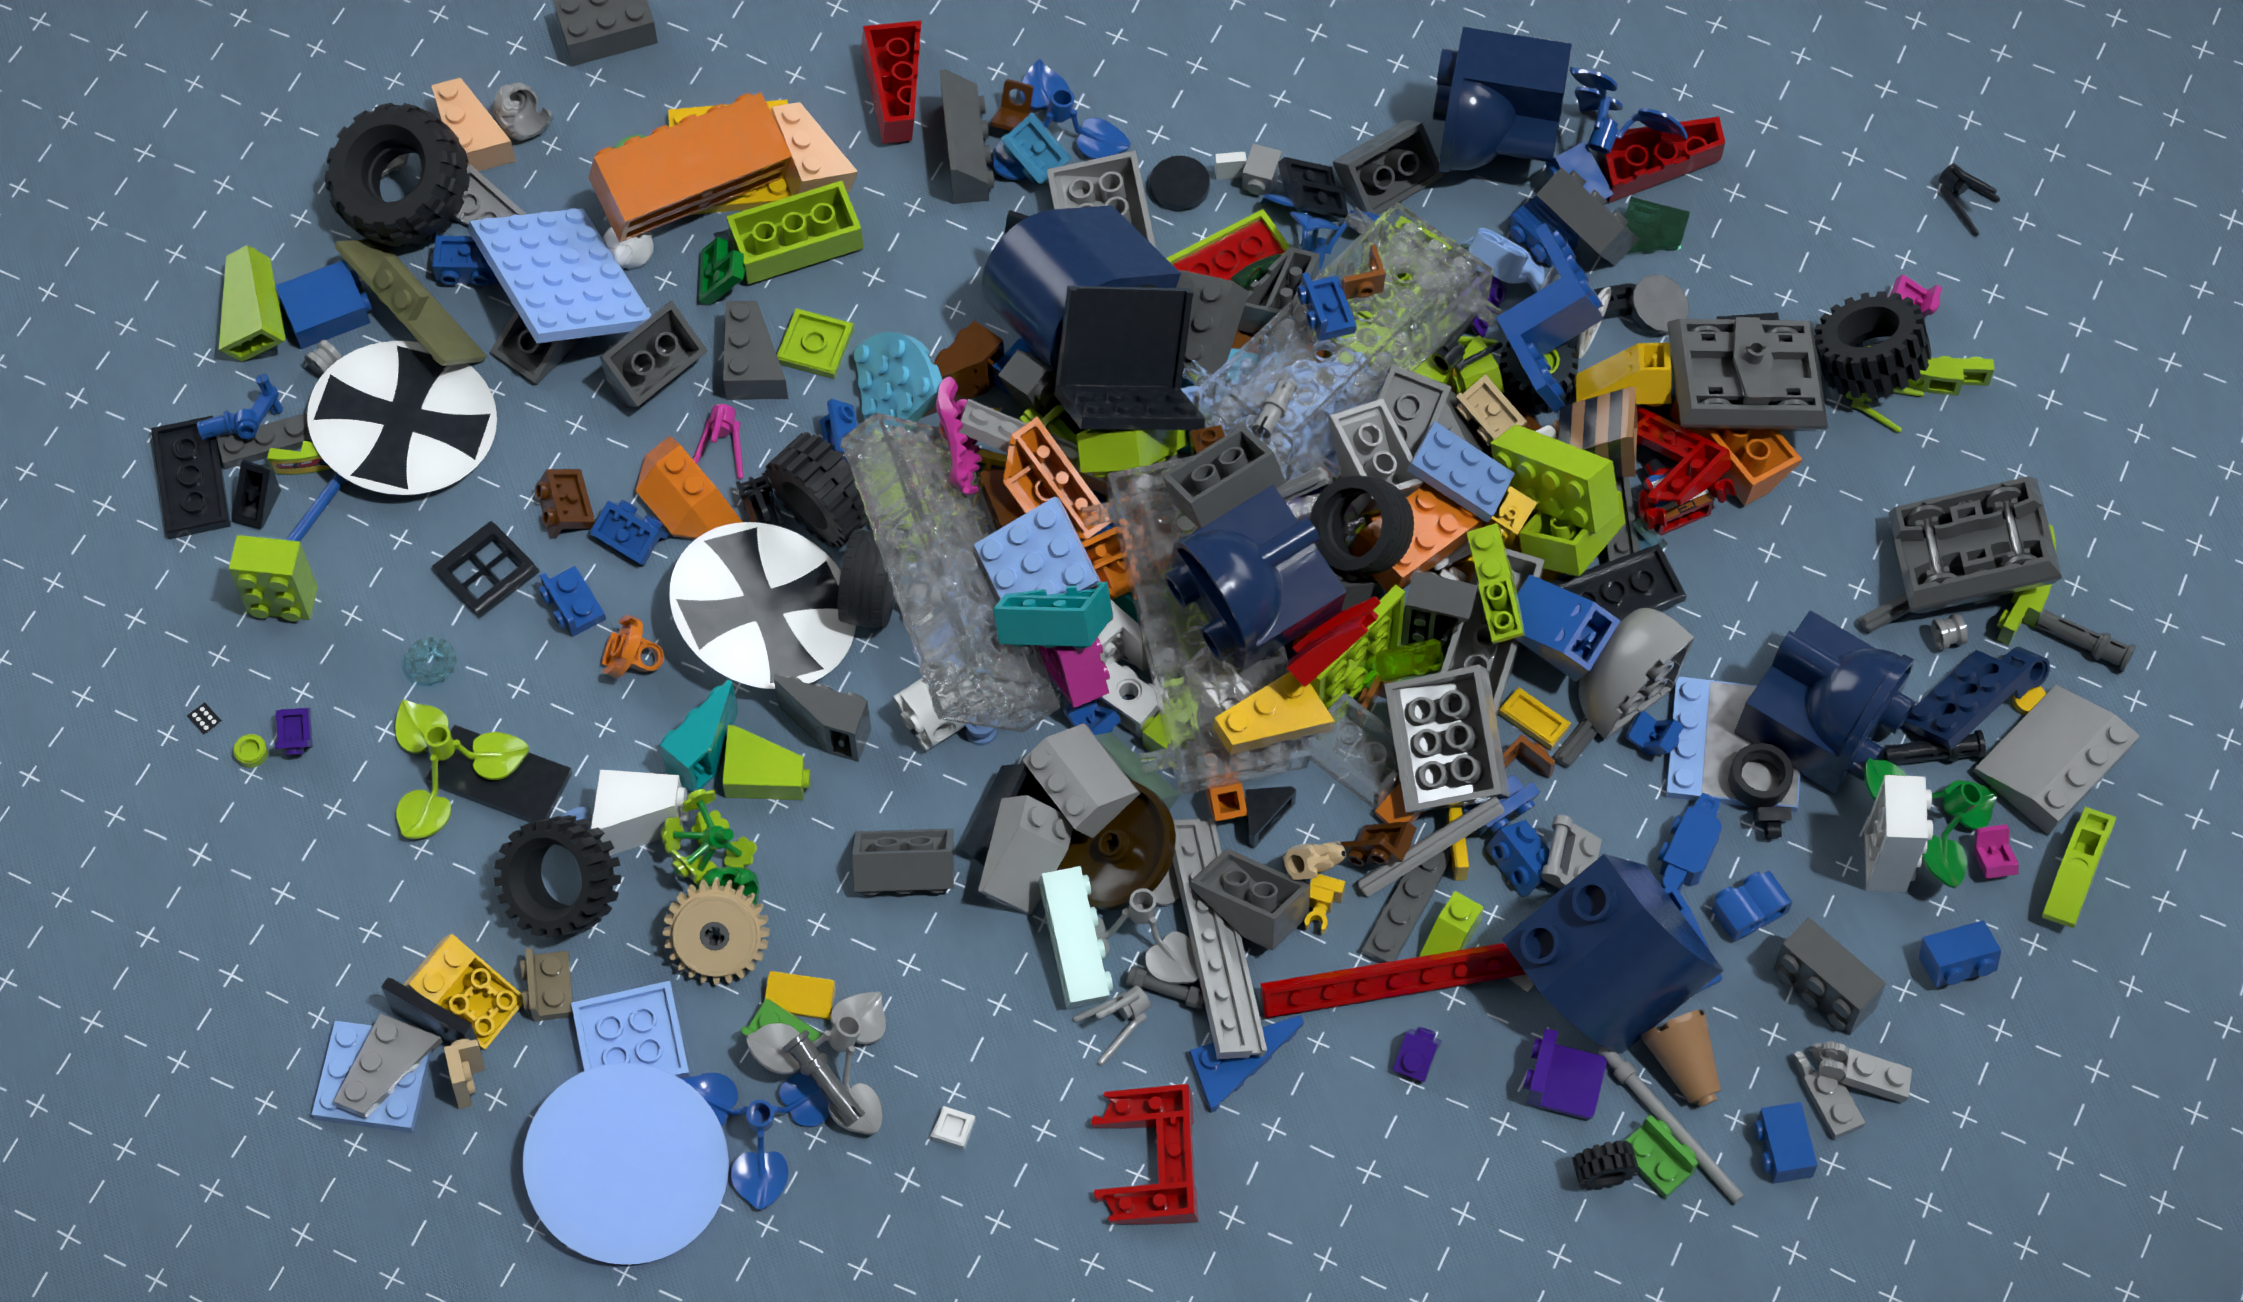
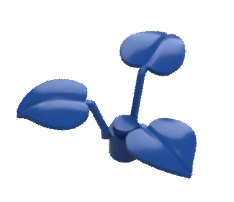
M1038 59L1029 68L1022 83L1034 87L1031 108L1042 109L1046 107L1047 116L1043 123L1046 128H1048L1052 120L1062 123L1071 118L1075 132L1080 134L1076 141L1077 148L1084 156L1091 160L1121 154L1130 148L1131 143L1126 135L1104 119L1087 118L1081 128L1077 120V110L1072 109L1075 100L1074 94L1070 91L1067 82L1059 74L1048 68L1041 59ZM1020 90L1021 99L1025 102V95ZM1000 141L995 147L993 154V169L995 172L1012 180L1028 179L1023 172L1025 167L1018 159L1013 160L1003 149L1005 144L1003 141Z
M1570 67L1571 75L1579 83L1586 86L1576 87L1574 92L1579 103V111L1598 110L1597 120L1587 144L1590 149L1602 154H1610L1615 140H1622L1624 133L1635 121H1640L1653 130L1679 135L1685 141L1687 140V133L1684 127L1675 118L1653 109L1640 108L1638 113L1633 114L1622 128L1618 130V123L1607 118L1608 110H1622L1623 104L1614 98L1606 96V90H1617L1618 84L1616 81L1594 70Z
M1265 194L1261 200V204L1274 201L1294 207L1299 211L1291 212L1290 215L1302 226L1300 246H1302V250L1320 254L1319 269L1322 268L1325 254H1331L1333 246L1351 221L1368 220L1387 224L1391 228L1396 224L1378 214L1350 210V213L1339 227L1325 219L1313 218L1308 215L1307 210L1298 209L1289 197ZM1321 228L1337 230L1328 245H1325L1326 238L1318 236V231Z
M705 1073L694 1077L681 1078L705 1099L715 1113L721 1127L726 1122L727 1114L731 1116L746 1115L749 1128L757 1132L758 1154L755 1152L741 1154L733 1163L731 1180L738 1194L756 1210H763L773 1204L783 1192L789 1173L787 1161L781 1153L776 1151L764 1153V1132L772 1127L775 1113L786 1114L790 1112L796 1124L803 1127L818 1126L830 1117L829 1100L810 1075L806 1077L805 1074L799 1073L788 1078L779 1089V1098L786 1107L771 1106L765 1100H755L748 1107L744 1106L741 1109L734 1110L731 1108L738 1101V1091L735 1083L726 1075Z

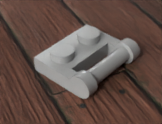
M1555 815L1552 823L1554 834L1547 865L1543 866L1541 878L1562 889L1598 859L1602 839L1574 824L1572 818L1565 815Z

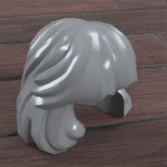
M516 82L501 86L495 96L494 114L503 132L513 139L524 141L542 134L544 129L553 120L552 111L542 107V111L538 112V97L531 90V87L526 84Z

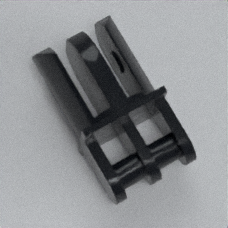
M765 472L761 473V477L753 479L751 476L748 477L749 481L740 483V481L735 482L744 510L747 511L751 522L759 523L754 509H758L763 523L772 525L766 506L770 504L777 524L784 523L783 516L773 494V489L767 481L768 477L765 475Z

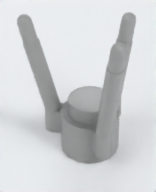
M1135 986L1129 991H1124L1117 997L1073 1017L1074 1022H1079L1095 1014L1096 1018L1101 1019L1118 1010L1124 1019L1127 1020L1130 1017L1133 1019L1098 1060L1100 1066L1114 1054L1133 1030L1147 1019L1144 1012L1151 1008V1003L1145 992L1139 986Z

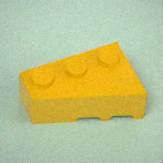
M1288 672L1214 717L1212 728L1229 754L1232 755L1271 746V744L1281 741L1301 739L1303 736L1331 732L1335 720L1311 684L1304 687L1291 672Z

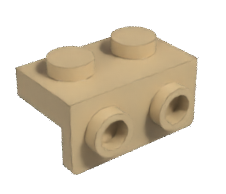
M1486 374L1463 394L1460 392L1456 396L1459 403L1456 409L1467 421L1473 419L1480 428L1477 430V433L1488 445L1515 424L1522 427L1527 424L1525 418Z

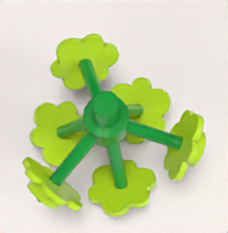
M705 789L695 790L683 802V812H689L693 809L700 810L695 816L696 824L692 826V832H684L683 827L680 825L679 817H668L661 830V839L663 844H665L666 852L672 855L673 862L671 865L675 873L682 878L690 877L697 885L708 870L717 867L715 863L710 861L717 849H726L725 865L742 868L753 863V855L757 851V844L749 841L744 836L740 837L737 842H728L734 838V832L729 828V822L721 818V814L717 810H712L708 813L705 804L711 803L716 799L714 790L707 792ZM682 839H697L698 843L702 845L690 856L683 857L677 852L680 849V841Z

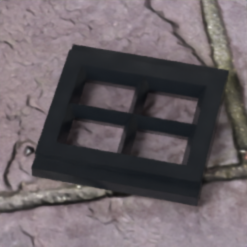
M492 521L488 522L432 565L437 575L480 618L540 572L531 559ZM495 540L504 551L486 565L476 553ZM509 555L519 567L500 580L491 568ZM471 558L481 569L462 583L452 572ZM486 573L496 585L477 598L467 587Z

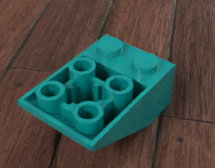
M730 679L722 686H716L708 695L707 700L699 708H693L685 717V721L676 730H670L663 737L660 744L667 774L679 775L681 785L690 793L703 789L718 774L726 750L728 725H734L738 713L733 682Z

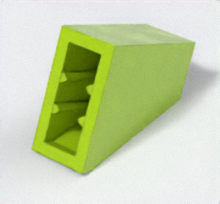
M728 725L723 774V788L726 798L804 800L805 788L810 789L811 769L805 768L803 756L735 725Z

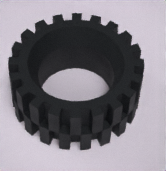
M1877 291L1875 297H1870L1869 292L1860 294L1861 299L1854 301L1853 297L1844 300V306L1841 307L1836 304L1830 308L1832 315L1824 313L1820 318L1821 324H1817L1815 327V345L1825 381L1827 380L1828 386L1832 389L1837 387L1838 393L1844 396L1850 391L1852 398H1860L1862 393H1867L1868 398H1877V392L1884 391L1885 396L1893 394L1892 388L1898 386L1903 390L1908 387L1909 379L1917 381L1921 377L1920 370H1927L1929 366L1928 360H1931L1932 356L1923 313L1919 305H1914L1913 299L1909 297L1902 300L1899 293L1893 292L1890 297H1887L1886 291ZM1890 337L1878 345L1853 347L1872 338Z
M808 432L801 433L766 465L765 475L769 478L767 481L775 489L774 494L777 499H781L784 502V508L787 511H791L795 516L794 519L799 524H804L810 534L813 535L815 533L818 540L823 543L827 541L829 546L841 548L848 542L853 530H861L878 513L876 508L878 505L877 501L871 497L874 494L869 487L865 486V479L854 471L856 468L851 462L847 463L843 459L844 455L838 450L834 451L831 444L827 441L821 442L817 435L813 434L811 436Z
M567 815L527 823L520 827L521 830L513 831L508 836L511 842L502 844L499 852L504 854L505 858L497 859L494 869L501 870V876L494 877L495 887L502 886L504 893L497 895L500 904L508 902L510 908L505 911L510 919L520 918L517 924L522 930L532 928L531 934L535 936L547 934V938L557 937L596 925L601 921L599 917L608 915L612 910V907L607 903L617 901L619 892L612 890L614 885L621 884V875L614 874L613 867L620 866L618 857H610L609 851L614 849L611 840L606 842L600 840L605 833L599 827L589 829L592 822L586 819L576 820V816ZM554 844L568 849L574 855L580 867L582 877L581 892L576 901L570 906L561 904L553 899L542 881V861L548 849Z

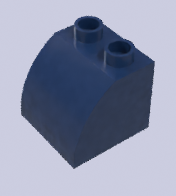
M1607 854L1600 856L1502 938V941L1535 987L1555 1009L1593 1041L1620 1054L1624 1053L1641 1039L1643 1033L1657 1026L1724 971L1648 867L1644 864Z

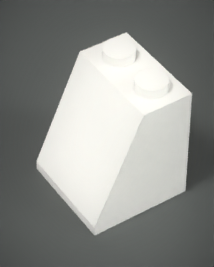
M600 770L591 829L599 827L605 833L600 838L602 842L611 840L614 849L609 851L610 856L660 840L661 830L668 817H679L681 826H683V821L689 820L690 811L683 812L682 810L683 802L687 798V790L682 788L679 775Z

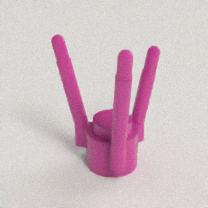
M726 404L714 405L711 409L710 419L706 420L705 430L693 460L698 464L711 432L712 443L717 441L718 436L726 437L731 432L737 477L741 480L743 479L739 436L741 423L735 420L736 410Z

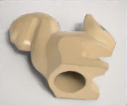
M1340 841L1323 844H1300L1288 849L1283 856V861L1285 862L1287 872L1293 880L1317 877V872L1329 870L1342 862L1346 857V851Z

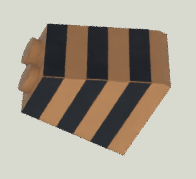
M1628 387L1560 407V420H1554V429L1559 441L1612 460L1615 477H1635L1638 431L1636 387Z

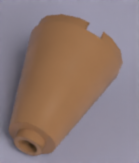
M1703 1009L1694 1010L1673 1018L1661 1026L1659 1031L1657 1027H1654L1641 1035L1645 1045L1690 1104L1697 1102L1700 1108L1718 1100L1716 1093L1721 1091L1707 1018Z

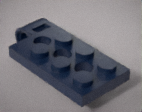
M2022 647L2013 648L2001 660L1975 650L1912 708L1903 723V727L1952 750L2013 693L2016 698L2020 699L2032 687L2041 686L2049 675L2050 662L2047 658Z

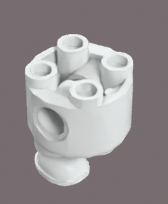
M951 661L944 671L940 669L935 673L927 674L892 697L902 712L900 714L902 721L909 730L913 728L918 733L916 738L925 751L964 727L966 722L964 711L970 709L972 712L978 713L986 710L978 691L971 681L965 678L962 670L954 661Z

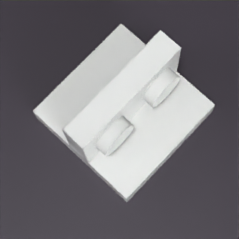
M1111 600L1113 617L1098 636L1103 647L1100 659L1108 668L1113 661L1117 663L1126 656L1143 672L1152 664L1150 634Z

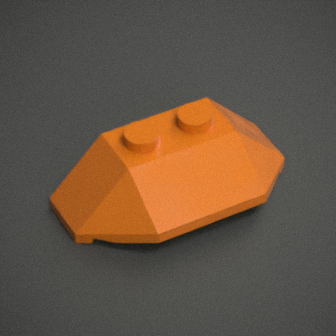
M1038 417L1011 435L1002 483L1025 514L1051 498L1058 497L1080 540L1091 538L1113 522L1112 518Z
M671 436L645 455L635 491L672 536L695 540L714 528L743 522L712 481L684 448Z
M1168 504L1081 542L1100 581H1107L1111 599H1115L1150 583L1152 578L1166 572L1172 557L1173 545L1178 541V539L1172 538Z

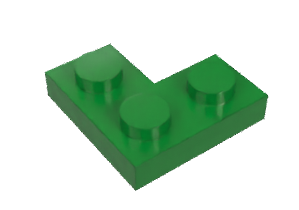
M717 237L701 250L699 302L706 305H711L736 284H739L745 275V268L743 267L744 253L733 249L727 254L728 241Z

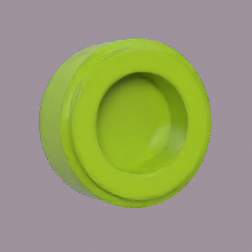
M256 734L244 735L234 745L233 751L238 763L246 768L260 766L268 756V748L265 741Z

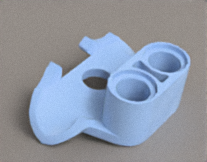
M1479 228L1474 237L1458 247L1468 249L1469 256L1480 258L1478 268L1504 282L1512 284L1526 282L1530 284L1534 292H1538L1545 280L1544 268L1535 263L1531 252H1527L1521 246L1492 230Z

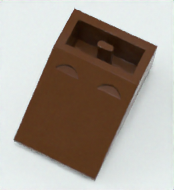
M974 320L967 328H962L958 332L954 342L947 349H943L938 353L933 364L938 366L942 380L952 377L958 385L953 399L955 403L961 399L968 400L986 394L994 386L993 365L1004 355L1003 339ZM936 405L932 407L923 417L936 413Z

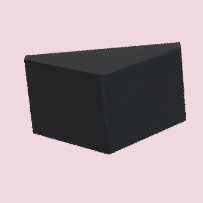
M245 460L241 461L232 521L260 529L264 527L281 492L273 468Z
M1285 786L1245 790L1246 824L1250 847L1254 849L1294 806L1296 801L1295 788Z

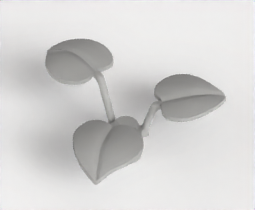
M1173 860L1166 876L1153 892L1144 888L1135 890L1130 896L1129 908L1123 909L1122 915L1110 930L1105 932V924L1098 917V926L1095 927L1097 939L1103 940L1107 956L1110 946L1106 938L1112 937L1127 918L1130 917L1137 924L1148 923L1151 927L1153 939L1157 944L1148 949L1145 957L1146 968L1151 976L1167 984L1194 983L1199 979L1191 939L1185 934L1176 931L1167 934L1162 941L1158 933L1156 918L1154 917L1156 904L1167 906L1178 901L1181 897Z
M867 992L853 995L838 1002L831 1012V1023L833 1025L831 1031L825 1030L823 1035L815 1040L813 1044L815 1047H818L828 1040L832 1049L837 1052H846L842 1084L865 1112L856 1122L847 1126L846 1122L829 1101L828 1108L831 1117L844 1129L873 1135L879 1131L883 1119L879 1097L866 1084L858 1083L851 1088L849 1085L855 1042L859 1044L875 1043L882 1038L886 1029L881 992ZM772 1023L747 1035L746 1042L751 1054L766 1069L778 1074H791L801 1068L789 1051L785 1052L782 1049L799 1035V1032L792 1026L783 1023Z

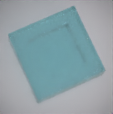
M1642 517L1633 523V527L1652 546L1660 544L1661 548L1664 549L1668 545L1654 529L1648 530L1647 522Z

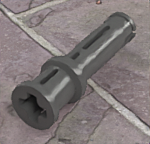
M2046 609L2042 612L2036 625L2038 629L2092 652L2091 656H2094L2096 660L2102 658L2119 666V670L2123 672L2136 648L2134 644L2128 646L2111 638V634L2107 632L2098 634L2055 615Z
M806 1029L782 1049L785 1052L789 1051L801 1066L800 1072L802 1075L805 1074L806 1077L810 1075L846 1122V1125L850 1126L859 1117H862L865 1112L827 1065V1055L824 1052H819L809 1039V1032Z

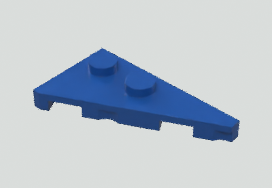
M1301 1015L1262 1027L1267 1051L1262 1057H1259L1257 1054L1246 1058L1217 1059L1214 1043L1190 1050V1057L1211 1113L1215 1112L1234 1090L1237 1091L1243 1086L1249 1076H1253L1265 1065L1282 1044L1288 1043L1296 1035L1297 1030L1304 1024Z

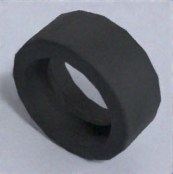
M1766 743L1749 744L1739 750L1733 759L1729 770L1728 782L1731 792L1745 805L1753 808L1773 807L1780 803L1787 795L1792 784L1794 770L1791 760L1784 751L1776 746ZM1751 761L1767 762L1778 771L1780 775L1779 784L1773 790H1756L1749 786L1742 778V768Z

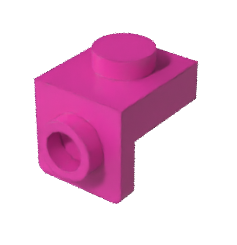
M1902 274L1896 278L1890 296L1895 292L1901 294L1902 300L1906 297L1913 299L1914 305H1919L1923 317L1934 314L1938 309L1942 287L1935 285L1927 290Z
M2006 824L1978 828L1975 831L1974 855L1986 879L2018 874L2019 863L2009 845L2010 830Z

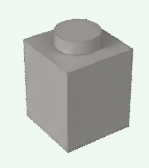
M1253 144L1243 170L1242 190L1249 191L1254 195L1272 194L1280 173L1278 161L1282 159V151Z

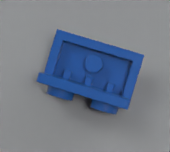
M1309 272L1302 273L1301 286H1297L1298 299L1301 305H1306L1309 328L1316 331L1319 341L1356 333L1357 325L1338 276L1312 281Z
M832 398L827 401L829 414L819 420L823 441L825 440L831 444L834 451L838 450L844 455L843 459L847 463L851 462L854 466L858 461L854 453L853 444L861 440L854 406Z
M1515 775L1508 777L1510 797L1499 800L1504 808V813L1477 829L1476 832L1479 836L1490 829L1493 833H1496L1500 828L1510 823L1507 819L1516 812L1521 816L1536 805L1533 800L1541 793L1536 785L1532 782L1523 787ZM1480 804L1466 805L1462 812L1465 814Z
M1527 820L1500 828L1485 849L1522 897L1529 896L1537 885L1547 882L1541 878L1543 866L1547 865L1550 849Z

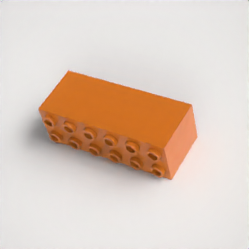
M761 92L755 95L751 93L743 94L734 103L726 106L724 104L715 105L706 114L698 117L695 114L683 118L679 122L680 124L672 127L668 125L658 127L649 136L644 138L635 136L625 141L623 146L615 149L607 147L596 153V156L593 158L589 180L619 243L785 178L792 154Z

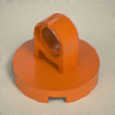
M631 615L622 617L618 622L623 625L618 634L611 633L605 646L601 664L606 665L607 668L605 667L602 670L603 674L618 679L624 675L629 667L645 673L657 670L664 662L663 650L656 643L642 638V620ZM645 648L650 649L654 653L655 661L651 666H647L641 661V652Z

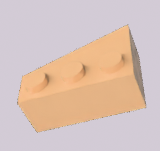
M461 78L431 85L441 121L448 125L459 138V142L465 149L469 162L467 165L471 164L477 171H482L516 162L511 140Z
M800 102L773 106L771 113L792 154V159L785 175L792 196L841 180L846 191L850 192L858 171Z

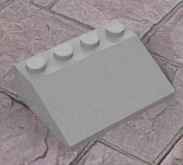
M1136 150L1047 169L1054 209L1112 205L1156 248Z
M1474 665L1384 684L1406 813L1480 804L1494 796L1498 800L1510 797L1488 669L1481 665Z
M2055 685L1973 771L2049 836L2130 751L2140 735L2112 712Z

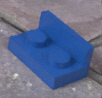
M436 235L432 267L438 283L446 285L462 283L478 286L497 284V277L472 236Z
M622 499L620 503L608 500L590 534L639 564L645 565L659 539H667L669 533L661 529L663 523L654 517L646 515L643 518L636 513L638 508Z
M576 566L550 579L545 572L539 575L542 586L538 590L546 605L553 604L556 609L553 615L561 629L567 627L572 637L606 620L604 611Z

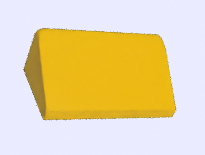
M769 971L765 999L772 1000L793 1015L830 1020L836 993L835 981Z

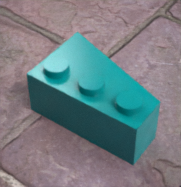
M1107 581L1098 582L1097 589L1078 591L1077 585L1066 586V593L1047 595L1046 589L1005 594L993 608L999 644H1012L1014 647H1024L1027 645H1042L1045 648L1072 646L1075 649L1090 647L1113 617Z

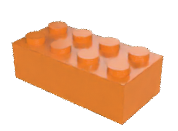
M1426 483L1406 497L1413 510L1415 524L1412 543H1410L1407 553L1391 569L1371 574V576L1387 592L1395 584L1404 589L1411 584L1414 571L1423 573L1433 568L1469 541L1468 531L1482 528L1486 522ZM1381 516L1358 532L1349 549L1351 554L1361 557L1374 547L1381 532Z

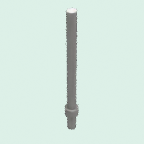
M1602 1046L1598 1053L1604 1056L1607 1063L1614 1069L1613 1075L1622 1085L1626 1083L1657 1119L1664 1121L1669 1126L1673 1137L1680 1144L1684 1143L1694 1151L1698 1165L1733 1204L1738 1203L1744 1197V1194L1636 1075L1638 1071L1629 1061L1624 1062L1616 1052Z

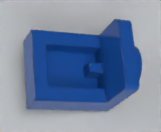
M1095 699L1075 708L1070 704L1064 709V713L1073 727L1084 723L1094 735L1112 732L1113 727L1121 721L1115 710L1099 706Z
M1639 711L1626 733V738L1647 755L1668 754L1677 746L1679 742L1678 736L1684 726L1675 719L1657 721L1647 712Z

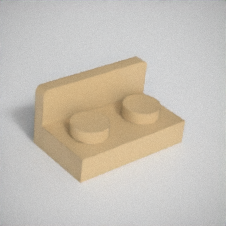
M460 1039L453 1042L451 1046L444 1047L458 1108L462 1109L472 1106L470 1094L476 1093L472 1074L485 1071V1066L478 1040Z

